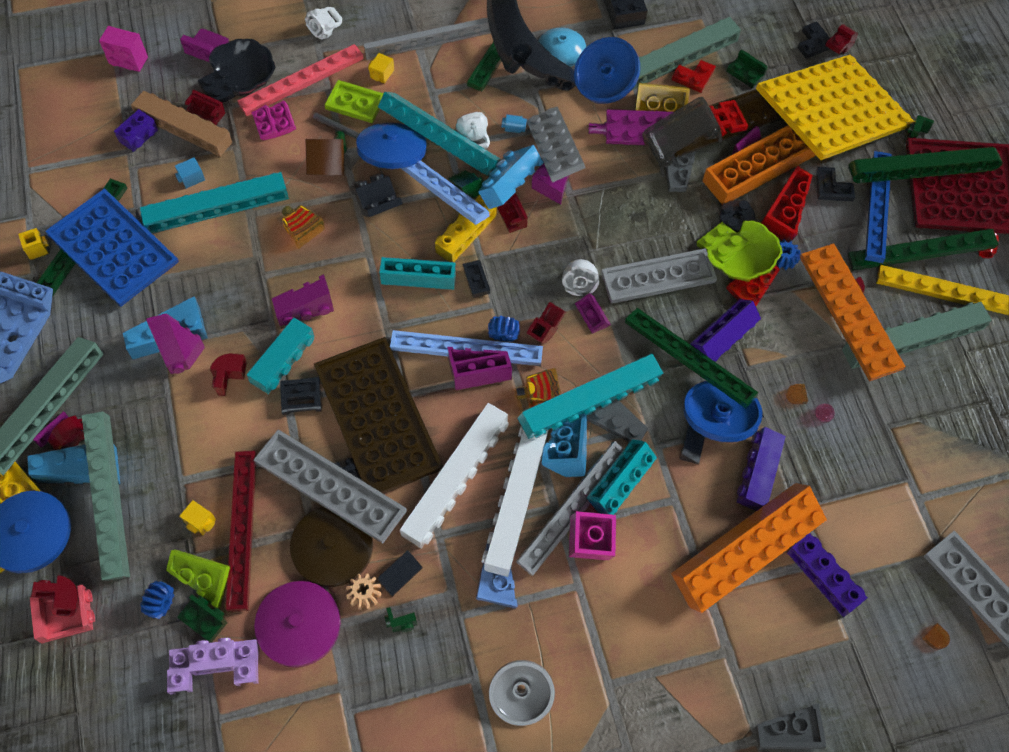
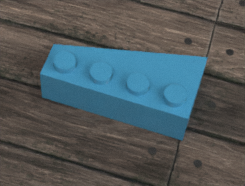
M195 296L161 313H167L179 321L180 326L189 328L192 334H198L202 340L207 339L200 307ZM147 321L123 333L126 350L132 359L160 352Z

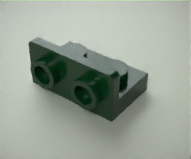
M741 49L738 57L727 67L726 72L753 89L765 77L768 66Z
M191 594L189 596L191 601L177 618L212 643L228 623L223 618L225 614L217 607L213 610L208 607L209 602L201 595L196 598Z

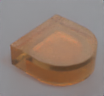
M794 384L788 388L786 398L790 403L807 404L808 398L805 384Z
M938 623L922 638L930 647L936 650L947 647L950 642L948 632Z

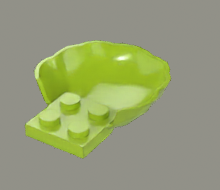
M743 221L738 233L721 222L697 241V246L700 249L706 248L708 258L715 268L721 270L729 278L746 282L770 273L783 253L778 237L770 232L766 226L755 221Z

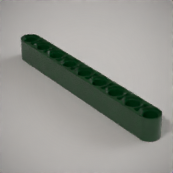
M988 147L857 159L849 163L848 169L855 183L994 171L1002 166L1003 161L996 148Z

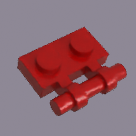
M735 100L720 102L718 109H714L712 105L707 108L710 120H713L716 132H719L720 136L727 134L725 130L727 128L730 133L747 130L748 124Z

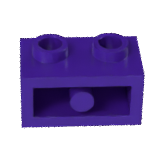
M138 109L115 129L114 133L121 144L134 152L158 131V128L153 118Z

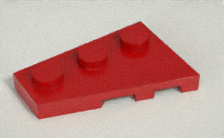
M775 265L770 273L748 282L736 279L728 284L726 289L737 300H751L757 306L780 269Z

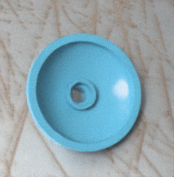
M569 28L550 29L543 33L538 40L547 51L569 67L576 64L578 57L586 48L584 38Z

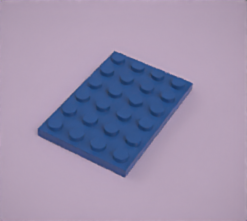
M105 188L45 231L47 236L120 307L179 262L178 258Z

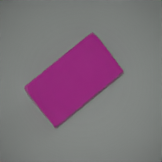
M759 127L753 128L735 145L732 155L762 139Z
M587 294L575 303L592 334L611 325L592 294Z
M62 411L35 436L33 441L40 448L49 442L48 439L55 426L68 418V415Z

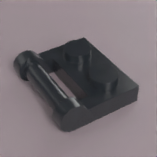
M319 377L280 381L282 415L313 410L322 412ZM314 399V403L288 405V401Z

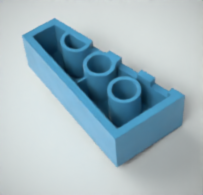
M534 145L506 152L503 155V159L496 164L497 167L490 172L488 179L482 183L483 186L478 192L488 209L503 205L516 192L515 189L524 184V178L535 172L534 167L541 166L544 163Z
M85 444L28 456L29 475L37 483H90ZM114 445L118 484L120 485L117 448Z

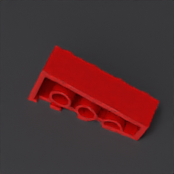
M799 166L795 168L761 222L780 240L785 239L788 243L797 236L802 211L806 203V195L808 194L813 176Z

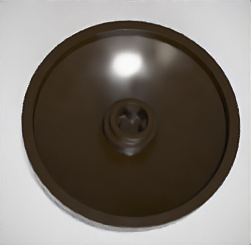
M325 507L318 508L307 514L296 526L290 541V554L297 571L307 581L321 587H338L350 583L351 578L355 580L358 574L361 575L364 572L373 553V538Z

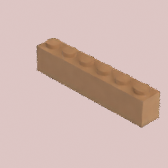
M143 90L131 104L134 113L140 109L154 119L156 126L219 157L222 156L232 143L227 129L220 128L211 121H206L196 114H191L182 107H177L167 100H162L153 93L150 94Z

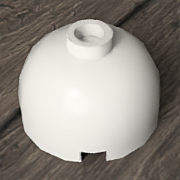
M583 259L570 262L565 267L562 275V283L566 292L575 296H583L582 293H593L599 285V275L594 264Z

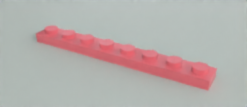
M353 44L238 100V105L244 114L249 116L252 114L251 112L264 105L269 106L363 60V54Z

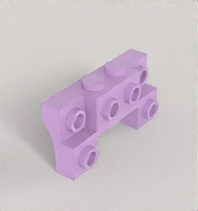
M220 638L218 642L213 643L203 640L197 641L196 645H189V648L169 650L167 693L172 695L179 691L193 692L192 674L197 676L234 671V684L236 686L250 682L259 684V644L257 639L234 642L230 638Z

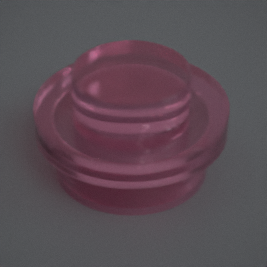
M820 404L815 409V416L819 421L827 423L834 418L835 412L831 405Z

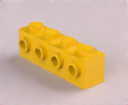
M478 196L475 201L489 211L488 218L475 225L462 214H459L457 220L447 227L446 232L435 240V252L447 261L455 262L496 217L497 207L488 209L481 196Z

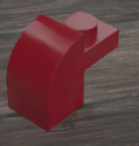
M842 24L837 32L827 41L826 46L838 54L841 52L845 54L854 45L858 33Z
M549 302L540 318L536 317L526 333L541 343H547L558 330V325L566 311Z
M224 354L216 358L211 364L210 371L213 375L212 387L218 396H226L229 379L244 380L247 367L244 354Z
M74 415L64 419L55 426L48 439L54 450L78 446L80 440L85 439L82 418L78 419Z
M58 575L56 583H52L49 580L33 582L31 597L53 599L51 615L74 617L78 591L70 579Z

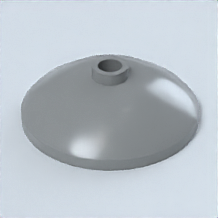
M516 660L502 666L493 676L489 687V699L494 712L505 722L518 726L530 725L545 717L550 711L555 697L554 684L549 673L539 664L527 660ZM519 685L525 686L523 690H519L517 687Z

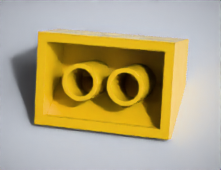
M638 83L635 110L675 112V117L687 113L690 89L687 87Z

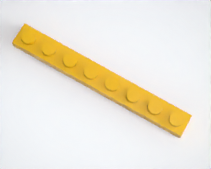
M880 265L878 269L877 284L964 305L982 302L986 310L1009 315V295Z

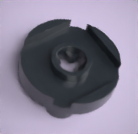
M733 200L724 203L719 214V222H723L736 233L740 232L743 221H755V212L746 200ZM734 215H739V216H740V219L737 220V218H736V217H733V216H734Z

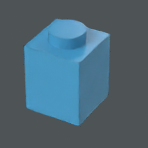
M195 157L175 165L177 170L175 176L179 184L183 183L186 189L205 181L203 172Z

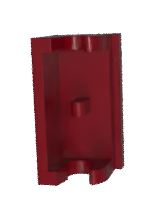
M194 89L185 101V105L188 106L187 112L196 114L206 121H211L214 125H217L226 114L222 102Z
M515 192L503 205L497 207L509 233L526 228L528 223V216Z

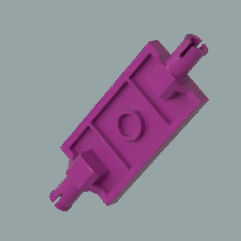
M607 109L606 122L604 124L589 123L588 134H604L606 136V144L669 145L664 130H661V124L664 121L675 118V112Z

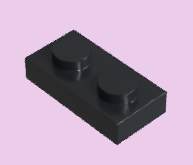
M476 260L462 264L472 298L490 294V287L481 261Z

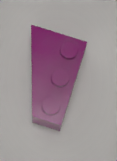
M543 163L532 176V189L561 205L570 175L552 182Z
M324 274L319 276L320 280L311 284L309 282L304 283L303 288L296 291L291 289L271 298L279 326H287L293 318L305 321L334 311Z
M447 347L455 390L512 380V365L508 351L483 349L482 352L471 351V348L457 350L453 349V347Z

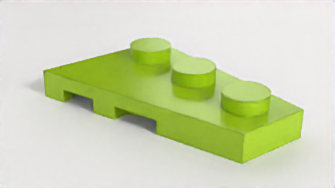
M176 549L171 550L166 571L183 584H188L197 591L198 595L212 602L211 605L214 607H221L230 566Z

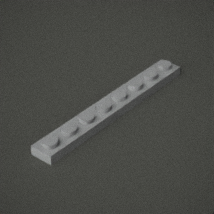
M488 17L365 43L366 60L374 59L378 53L389 56L491 34Z
M616 441L609 445L517 559L516 563L530 576L535 574L570 530V516L576 511L584 512L589 506L590 502L587 500V496L624 450Z

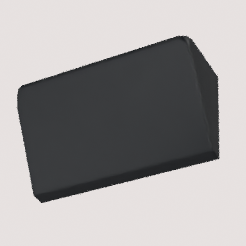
M689 423L680 460L699 465L705 437L696 432Z
M407 550L377 580L393 597L423 567Z

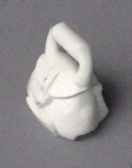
M326 7L324 9L308 11L305 22L316 38L326 39L332 35V31L342 24V17L335 8Z
M482 112L469 113L457 119L456 130L471 141H478L483 138L485 143L478 145L488 149L490 145L486 131L488 122Z

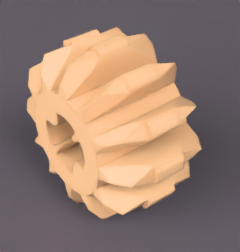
M366 573L364 579H362L361 575L358 574L357 581L352 578L350 579V583L353 586H346V590L349 592L346 598L351 600V606L358 604L359 610L363 608V605L370 609L369 603L372 602L377 605L376 598L382 595L378 591L381 589V585L376 584V577L370 579L369 574ZM363 588L366 589L365 595H362L361 589Z

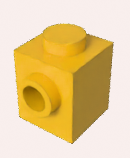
M378 53L368 65L370 78L385 84L394 71L393 58Z
M37 228L18 234L22 248L30 260L49 254L47 246H49L48 240L45 235L41 236Z
M194 500L191 501L180 515L183 522L187 524L185 527L194 534L199 532L201 535H204L206 531H210L216 520L210 511Z

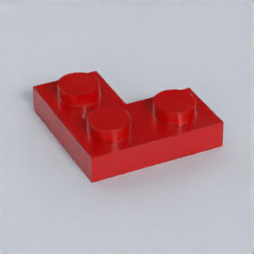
M700 60L694 71L679 65L671 80L702 93L716 66Z

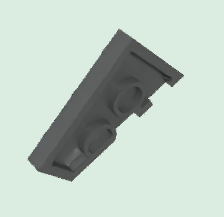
M664 145L663 155L668 192H686L696 151L675 158L670 146Z

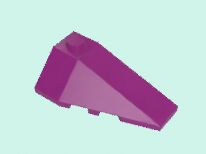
M167 313L146 318L170 374H179L184 372V370L190 369L205 348L201 337L198 334H192L189 328L180 326L179 321Z

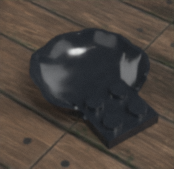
M235 39L226 44L219 45L213 49L209 56V62L214 72L199 79L198 84L207 96L222 103L236 96L249 94L265 86L273 75L276 67L272 53L267 47L254 39Z

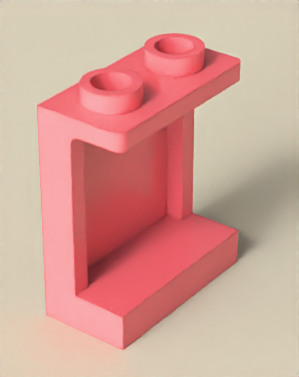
M83 585L77 586L78 599L74 617L51 615L53 599L30 597L34 639L40 643H46L93 630L95 614L90 607V602L93 601L90 589L88 590Z

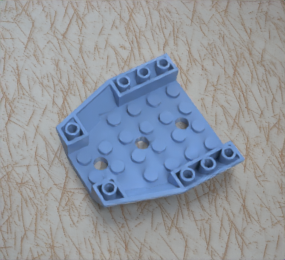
M0 272V383L13 378L49 318L53 289L4 272ZM12 336H18L15 341L9 342Z

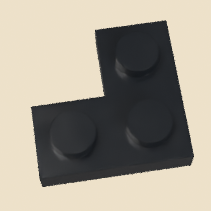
M817 21L803 27L802 32L808 40L799 43L797 48L806 59L830 50L826 46L830 37Z
M817 167L818 200L854 201V183L836 182V172L833 167Z

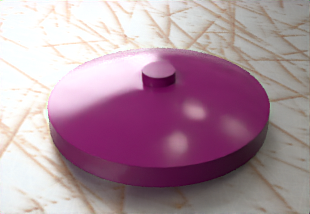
M306 581L289 582L271 591L260 604L255 617V636L262 651L274 662L287 667H304L319 661L333 648L339 636L341 618L335 600L324 588Z

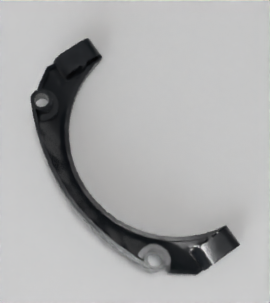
M487 0V17L490 32L505 70L514 74L521 66L528 73L538 78H545V83L551 87L565 91L572 90L575 87L573 69L553 56L534 37L522 18L517 0Z

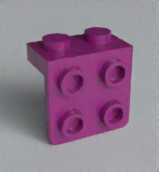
M200 29L194 38L183 34L180 41L184 53L209 62V56L213 49L228 43L229 39L206 29Z

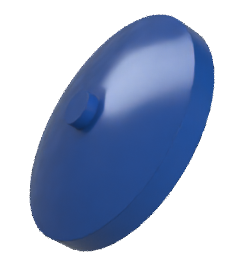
M606 37L598 39L588 45L578 57L574 68L575 84L581 94L591 102L598 104L616 102L630 93L636 85L640 75V59L633 46L621 38Z
M401 123L372 125L364 129L358 135L356 141L358 155L365 162L380 168L399 169L409 167L422 160L426 154L427 142L425 137Z
M707 381L693 386L688 391L683 405L684 416L689 425L702 436L719 442H739L748 439L759 429L763 416L762 407L757 398L745 409Z
M26 491L15 494L0 504V567L12 573L34 572L52 563L62 553L70 537L71 520L66 507L56 497L42 491Z

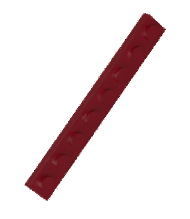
M255 451L235 452L228 561L230 570L227 578L226 595L227 612L249 611L256 475L254 459L257 456Z

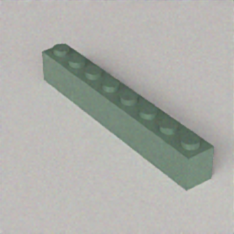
M728 17L724 20H719L713 25L706 26L702 30L693 32L689 36L680 38L671 44H667L658 50H654L643 57H639L640 75L632 90L637 88L638 83H649L675 71L679 65H688L737 42L741 29L731 17Z
M982 302L968 303L962 308L957 309L954 307L945 313L937 312L928 318L920 317L911 323L903 322L897 327H886L884 330L900 355L983 330L992 319ZM846 341L842 351L851 369L860 367Z
M77 337L0 428V475H4L35 436L104 355L95 342Z
M104 412L82 415L101 578L105 581L130 577L110 416Z

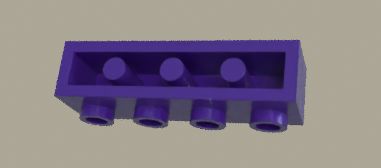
M739 299L690 344L716 362L724 352L728 351L736 341L740 340L747 331L752 329L761 320L754 302Z
M767 427L756 431L752 436L753 444L747 454V466L742 472L743 481L737 491V503L757 511L769 502L786 436Z
M810 533L787 552L843 618L868 598L862 587L852 581L850 574L836 563L835 557L822 547L819 539Z

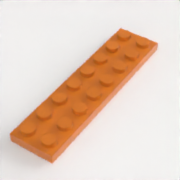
M835 244L802 253L800 259L869 382L902 371L906 366Z

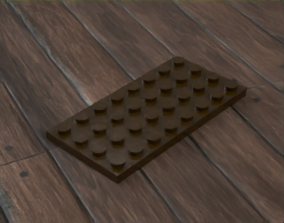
M386 337L314 363L318 377L363 482L385 494L442 470V462Z

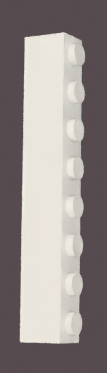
M487 403L401 527L400 533L403 538L419 548H422L424 544H429L433 537L432 532L434 529L442 525L445 519L443 516L454 507L456 503L455 498L458 494H463L468 479H473L478 470L476 468L479 463H484L489 448H494L498 442L500 432L504 433L509 425L507 413Z
M522 426L520 427L518 437H521L520 443L516 442L513 454H516L515 460L510 461L508 469L511 472L510 478H505L503 486L506 492L504 496H500L498 507H501L499 514L495 513L492 524L495 526V529L488 536L487 544H490L488 551H484L481 563H485L484 570L506 577L509 576L549 430L540 438L536 439L534 436L528 439Z

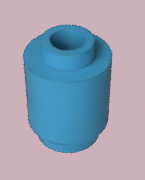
M506 114V118H502L501 128H504V132H525L527 119L523 118V116Z

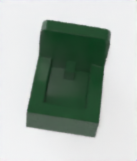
M918 115L914 124L911 123L907 130V133H909L908 138H917L920 131L928 133L934 124V120Z
M386 608L388 614L384 615L387 628L392 627L393 633L397 631L408 632L413 630L414 626H417L414 612L393 618L391 608Z

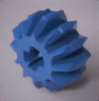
M783 239L780 242L783 253L777 260L776 265H778V268L783 267L786 271L788 267L792 269L799 262L801 250L797 249L798 244H792V240L788 243Z
M508 316L493 317L488 323L489 337L500 342H512L518 339L520 332L519 321Z
M161 581L150 583L148 589L145 590L144 596H142L143 599L140 603L141 612L151 618L160 619L162 616H165L167 610H170V605L173 603L174 589Z

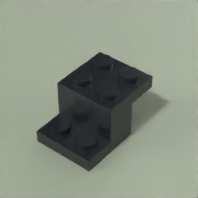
M383 174L372 175L368 181L359 180L353 183V187H350L352 195L356 196L362 214L367 217L377 215L403 204L401 197L396 196L389 176H384Z

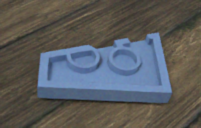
M486 543L485 550L488 551L490 544ZM483 563L476 599L516 609L518 606L517 599H515V585L511 569L509 576L506 577L485 571V563Z

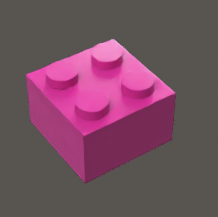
M108 26L99 40L109 64L137 72L141 71L148 55L138 33Z
M576 511L570 516L569 557L608 561L615 557L616 515Z

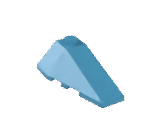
M585 413L580 415L578 420L569 423V421L564 422L561 428L552 431L549 442L543 447V466L564 477L585 476L587 456V416Z

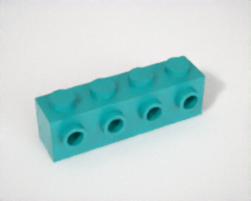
M382 257L379 272L380 281L383 285L454 290L456 263Z
M293 318L247 373L249 382L267 394L276 389L280 379L289 373L293 363L298 361L306 347L313 343L315 337L313 329L298 319Z
M632 439L587 496V500L599 514L614 515L644 474L651 468L657 456L645 441Z

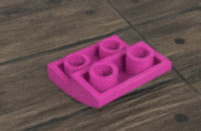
M284 100L270 108L264 105L251 112L261 140L280 137L296 130L288 104Z

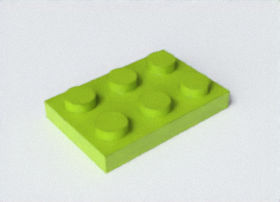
M338 80L325 103V109L373 124L380 110L378 105L384 93Z

